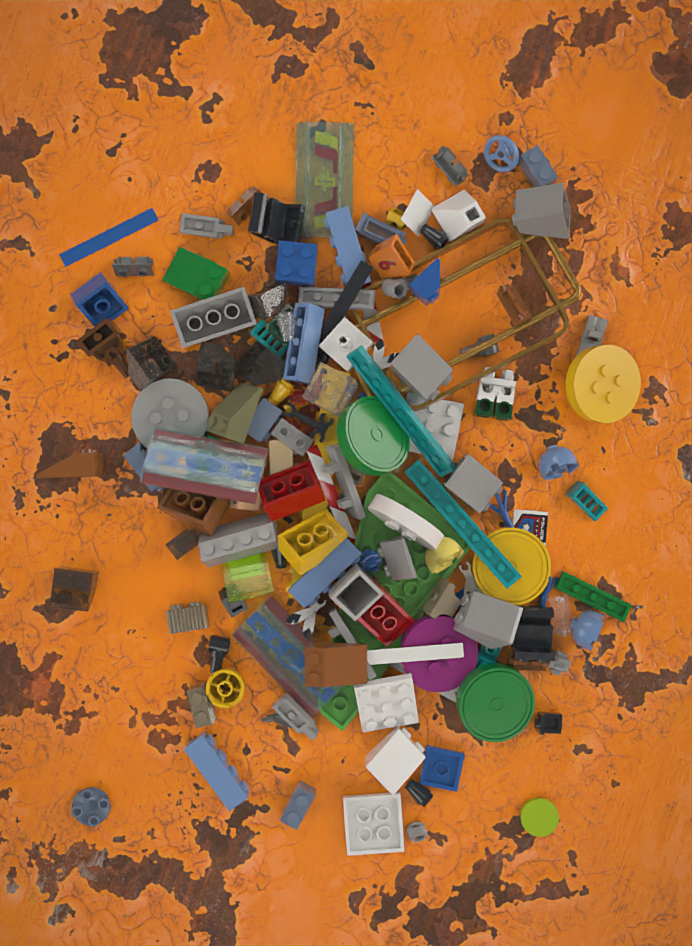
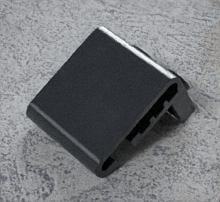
M254 192L248 233L274 244H279V241L300 243L306 206L303 204H285L275 198L268 199L267 194Z
M519 606L523 610L513 644H511V650L515 659L521 662H528L529 660H537L542 663L555 661V652L552 648L553 625H551V618H554L553 607Z

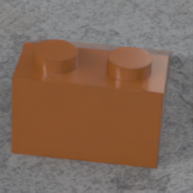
M82 449L81 453H75L36 474V478L105 476L104 454L98 453V450Z
M169 487L157 509L196 531L212 536L229 508L230 503L224 497Z
M309 642L306 645L305 687H334L367 683V644Z

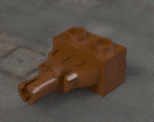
M106 318L76 340L88 357L94 356L96 359L104 361L108 367L113 364L124 379L134 373L123 357L127 353L123 349V341L120 336L122 332L111 318Z

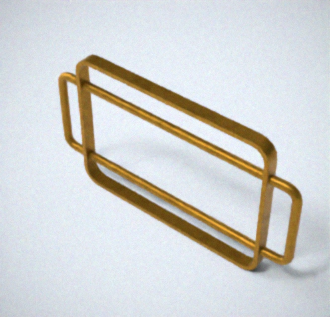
M499 218L415 262L411 272L496 227L505 226L512 231L516 238L515 241L440 280V288L521 247L554 304L525 322L513 326L446 361L450 367L467 360L556 312L559 313L563 320V329L437 395L434 400L429 399L427 403L424 402L419 405L407 403L413 411H420L560 338L569 326V318L564 308L579 300L581 287L552 237L530 234L522 236L517 226L513 225V221ZM537 237H541L546 241L574 290L572 296L561 302L526 244ZM402 276L392 277L391 279L396 280L401 278ZM389 278L382 279L363 290L376 291L382 288L383 282ZM412 294L363 321L357 310H352L358 322L354 326L362 330L364 335L373 342L366 327L419 299ZM373 344V345L371 346L373 352H374L375 344ZM353 366L352 369L366 395L377 397ZM383 369L387 378L403 397L402 393L410 388L405 384L398 387L389 369Z

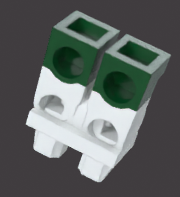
M502 370L501 379L494 378L495 372L478 382L472 416L492 417L495 420L510 421L512 420L516 381H513V371Z

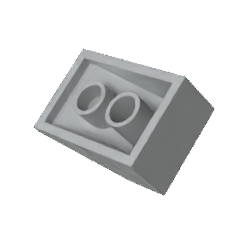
M402 535L380 542L381 547H378L381 559L385 558L387 565L384 566L387 577L391 576L392 581L417 577Z

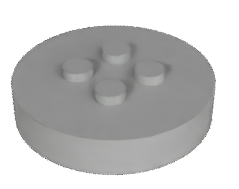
M162 379L149 384L137 396L131 414L132 427L138 440L149 450L150 447L188 453L196 447L155 440L153 437L156 430L205 438L208 432L206 428L207 420L210 417V410L204 396L192 385L178 379Z

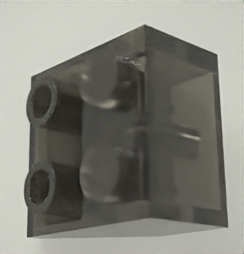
M65 566L56 567L54 569L49 606L88 612L96 592L99 571Z

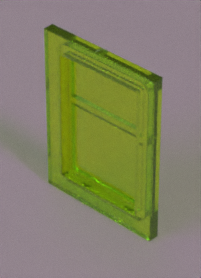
M266 552L221 564L228 603L274 592Z

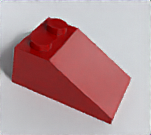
M373 577L372 579L384 594L357 620L386 647H389L416 621Z

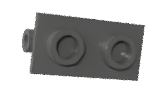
M442 146L438 150L439 152L432 155L431 158L435 161L436 166L446 174L448 180L457 186L463 183L469 176L468 170L460 161L453 164L452 162L456 159V156L448 147Z
M149 256L136 257L135 263H132V257H118L114 259V264H112L116 276H154L152 269L154 262L153 258H149Z

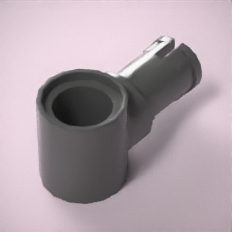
M494 333L478 338L474 345L460 349V353L462 354L494 337ZM498 344L474 356L487 357L500 352Z

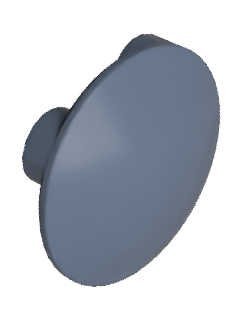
M88 787L82 789L72 801L71 814L80 823L95 827L103 822L110 812L111 804L109 797L99 788Z

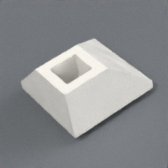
M465 190L431 209L450 242L483 224L486 219L477 201Z

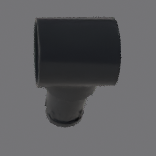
M211 635L208 652H211L210 655L212 656L210 673L213 674L215 671L222 669L223 658L228 655L231 638Z

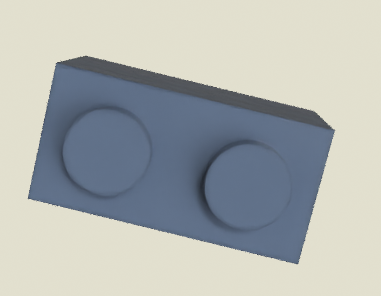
M538 145L520 156L518 164L533 187L555 183L558 176Z
M263 398L256 408L247 434L260 443L263 440L267 442L272 435L271 429L274 425L277 426L280 420L284 418L282 416L283 411Z
M299 780L281 813L280 821L297 830L315 797L316 789Z

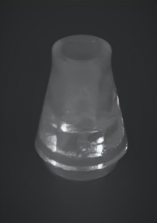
M292 312L278 314V319H276L283 342L294 341L296 317L293 316Z

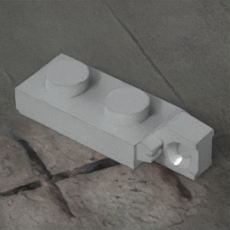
M182 213L179 233L223 239V235L233 236L234 228L233 226L225 225V221L220 220V218Z
M287 693L273 703L272 708L297 733H305L311 740L317 737L319 729L315 725L314 720Z

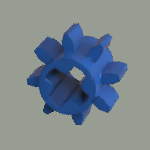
M369 548L363 551V557H360V562L364 571L370 569L371 573L380 570L378 565L382 564L377 550L372 552Z

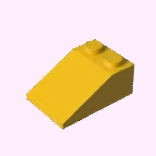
M324 509L277 535L278 549L297 573L302 575L320 564L349 536V533L327 509Z

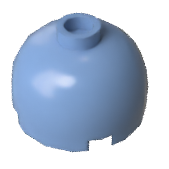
M552 445L547 447L546 451L541 455L538 466L542 478L544 477V480H552L563 477L562 473L568 471V474L579 467L574 453L569 448Z
M584 611L578 618L573 617L570 628L573 629L572 637L579 646L591 651L594 647L591 646L592 642L597 641L603 625L602 619L605 615L594 611Z

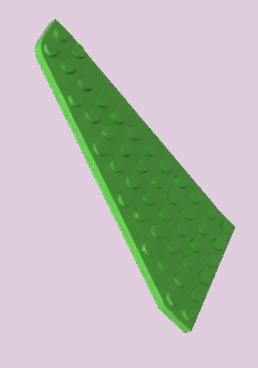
M388 472L381 475L367 491L363 507L366 517L360 520L354 545L361 552L359 557H363L362 552L369 548L372 552L377 550L379 554L378 547H381V541L401 535L397 530L387 527L385 522L368 510L376 494L383 495L413 511L436 527L444 537L455 540L464 550L463 555L459 559L454 558L451 566L439 573L434 572L432 574L424 560L426 547L413 540L410 541L404 538L417 575L416 578L392 581L391 576L387 577L384 566L387 565L385 558H382V564L378 565L380 570L371 573L370 569L366 571L416 621L425 613L422 608L440 578H449L470 547L434 507L393 473ZM339 609L341 617L357 643L367 644V650L400 648V642L404 633L389 647H386L358 620L354 621L343 609ZM341 634L332 638V643H347ZM390 663L372 665L377 675L372 680L380 679ZM354 685L332 687L336 693L325 703L318 698V707L321 714L342 732L358 713ZM321 687V689H320V695H321L322 692H326V693H327V691L324 689V687Z

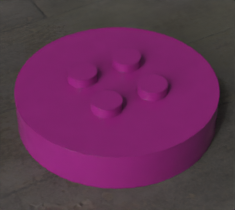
M441 614L436 619L429 615L422 616L405 631L401 639L400 648L463 643L464 657L401 662L405 673H411L413 683L426 691L438 693L453 690L459 687L464 678L475 669L478 659L477 642L453 629L455 625L454 616Z

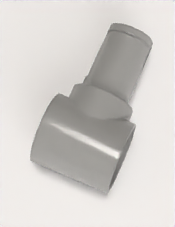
M413 274L407 278L396 280L386 279L382 284L383 294L396 299H402L410 289L409 284L418 275Z

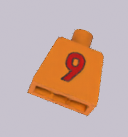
M397 234L376 245L369 255V260L366 261L368 265L373 267L372 271L376 270L383 279L407 276L415 264Z

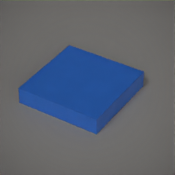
M427 745L425 750L426 758L423 760L419 784L457 792L465 756L464 752Z

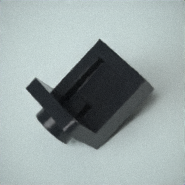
M538 711V717L534 719V728L537 729L540 735H544V733L561 734L562 714Z

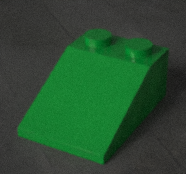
M179 247L162 281L201 301L220 295L230 276V272L228 269L207 258Z

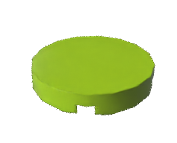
M531 798L521 808V824L532 836H548L558 826V810L546 798Z

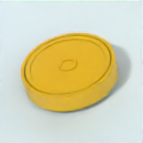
M596 345L584 349L574 358L567 372L566 394L568 401L580 417L591 422L612 423L624 418L634 408L640 394L641 377L635 360L626 350L615 345Z
M503 528L489 534L487 537L522 577L506 589L474 553L472 570L479 589L487 596L513 605L525 604L535 599L545 589L551 574V560L544 544L534 534L519 528Z

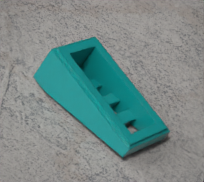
M263 319L250 331V334L279 359L288 350L289 341ZM263 327H266L264 332L260 336H258V332ZM269 332H272V335L265 342L263 339ZM275 337L279 338L272 347L269 345ZM281 342L285 343L278 352L275 350Z
M577 481L566 492V496L594 522L608 509L584 482ZM587 494L588 496L581 502L580 500ZM591 500H593V502H592L588 507H586V505H587ZM598 504L599 507L594 511V513H592L591 511H592V510L596 507V505Z

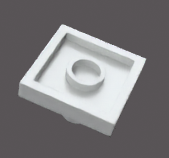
M344 317L319 347L349 372L353 365L346 356L360 345L368 351L374 343Z

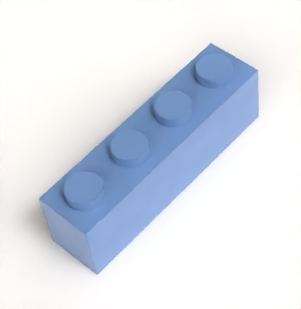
M348 206L326 212L327 217L323 218L326 230L331 229L332 236L329 237L332 249H337L338 255L335 256L337 266H342L344 274L340 275L343 286L348 283L361 260L364 261ZM369 276L364 284L371 282Z
M295 303L284 369V380L301 384H313L324 308L310 303Z
M346 538L320 564L301 576L288 589V592L304 608L307 605L311 607L318 600L317 596L321 592L326 593L333 586L331 582L334 579H341L347 573L345 569L350 564L353 567L361 559L359 557L361 552Z
M204 731L186 744L184 750L230 812L248 798L250 788L246 781H241L238 777V771L235 766H230L224 751L217 748L213 736Z

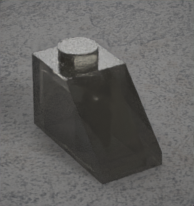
M288 282L274 283L248 296L255 318L268 320L275 317V313L281 311L289 287Z
M188 528L165 545L178 560L198 546L200 535L196 530Z

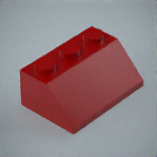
M310 460L264 477L257 483L263 507L271 522L326 501Z

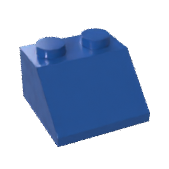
M102 272L70 294L75 305L94 327L106 318L114 320L129 309Z

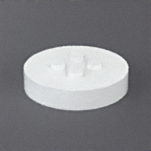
M376 494L368 507V510L385 522L387 527L397 530L404 538L410 541L413 540L426 548L436 550L444 538V535L428 521L383 495Z

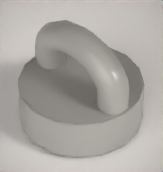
M416 821L407 827L408 836L412 842L423 841L428 836L423 822Z

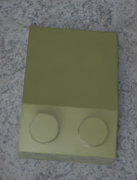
M240 382L212 411L211 416L207 420L206 431L244 444L263 388Z

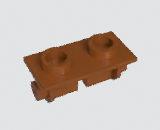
M255 186L249 187L241 196V199L244 201L243 203L237 200L228 208L227 214L234 219L238 226L251 213L253 193H261Z
M506 284L502 287L503 290L496 293L514 326L532 318L514 284Z
M508 650L507 665L517 670L546 671V667H548V662L542 663L537 660H529L528 662L518 661V659H515L512 650Z

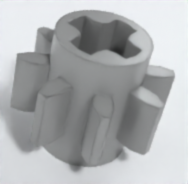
M556 651L555 661L548 662L551 673L561 676V672L567 673L570 659L566 658V653Z

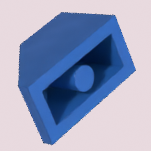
M436 258L409 284L410 291L425 306L429 303H434L440 296L439 258Z

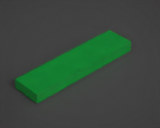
M564 571L561 572L554 586L555 589L622 622L625 621L632 607L631 604Z

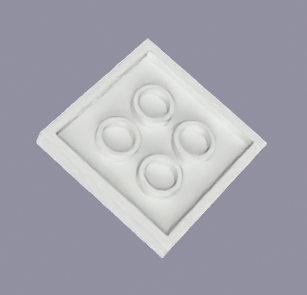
M407 393V403L419 405L425 402L417 394ZM440 400L423 410L414 411L445 453L453 460L464 404ZM410 439L409 452L422 454Z
M411 673L369 680L365 684L354 685L363 732L419 723Z
M389 792L343 796L347 856L405 852L400 792H396L394 795Z

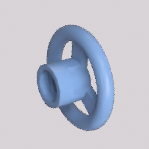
M496 135L489 138L486 142L484 157L492 169L505 173L516 167L519 161V151L516 144L510 138ZM499 141L497 151L490 154V146L494 142ZM493 160H504L508 166H499Z

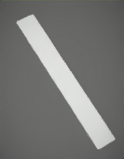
M463 643L367 650V661L370 665L464 657Z

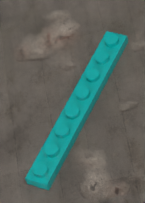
M360 345L346 356L436 473L442 477L453 472L456 469L455 464L366 349Z
M419 459L404 472L506 589L522 577Z

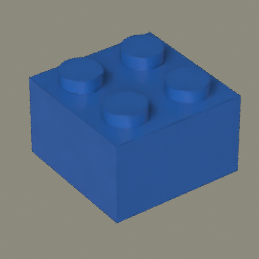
M279 241L276 283L315 287L318 244Z

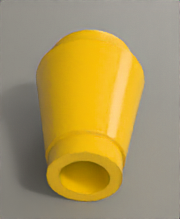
M283 377L281 380L278 379L268 400L277 406L293 392L292 389L295 386L290 381L284 380Z

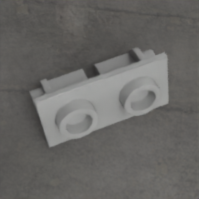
M283 418L271 433L301 456L307 452L306 450L310 448L313 442L311 438Z

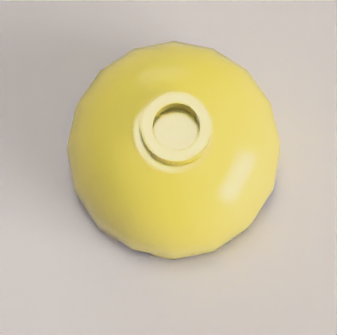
M444 537L436 550L426 548L424 560L432 574L434 572L439 573L451 566L455 557L459 559L463 555L464 550L455 540Z

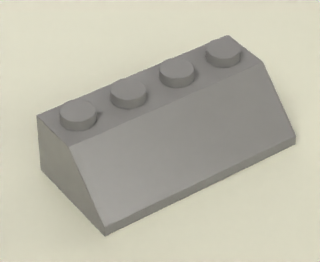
M245 287L170 310L183 348L257 324Z
M262 513L217 526L212 536L200 532L198 546L201 562L209 568L277 549V535H279L276 520L271 522L267 513Z

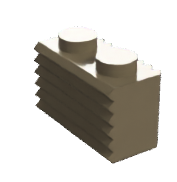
M201 601L190 602L189 606L182 607V604L171 605V609L166 611L169 634L209 627L206 603L201 604Z
M207 682L190 686L186 692L196 728L212 725L216 721L213 704L206 694Z

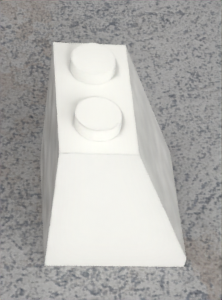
M400 726L395 727L365 756L366 768L392 795L398 791L426 758L423 752L425 750L418 741L415 743L410 738L412 736L405 727L402 729Z

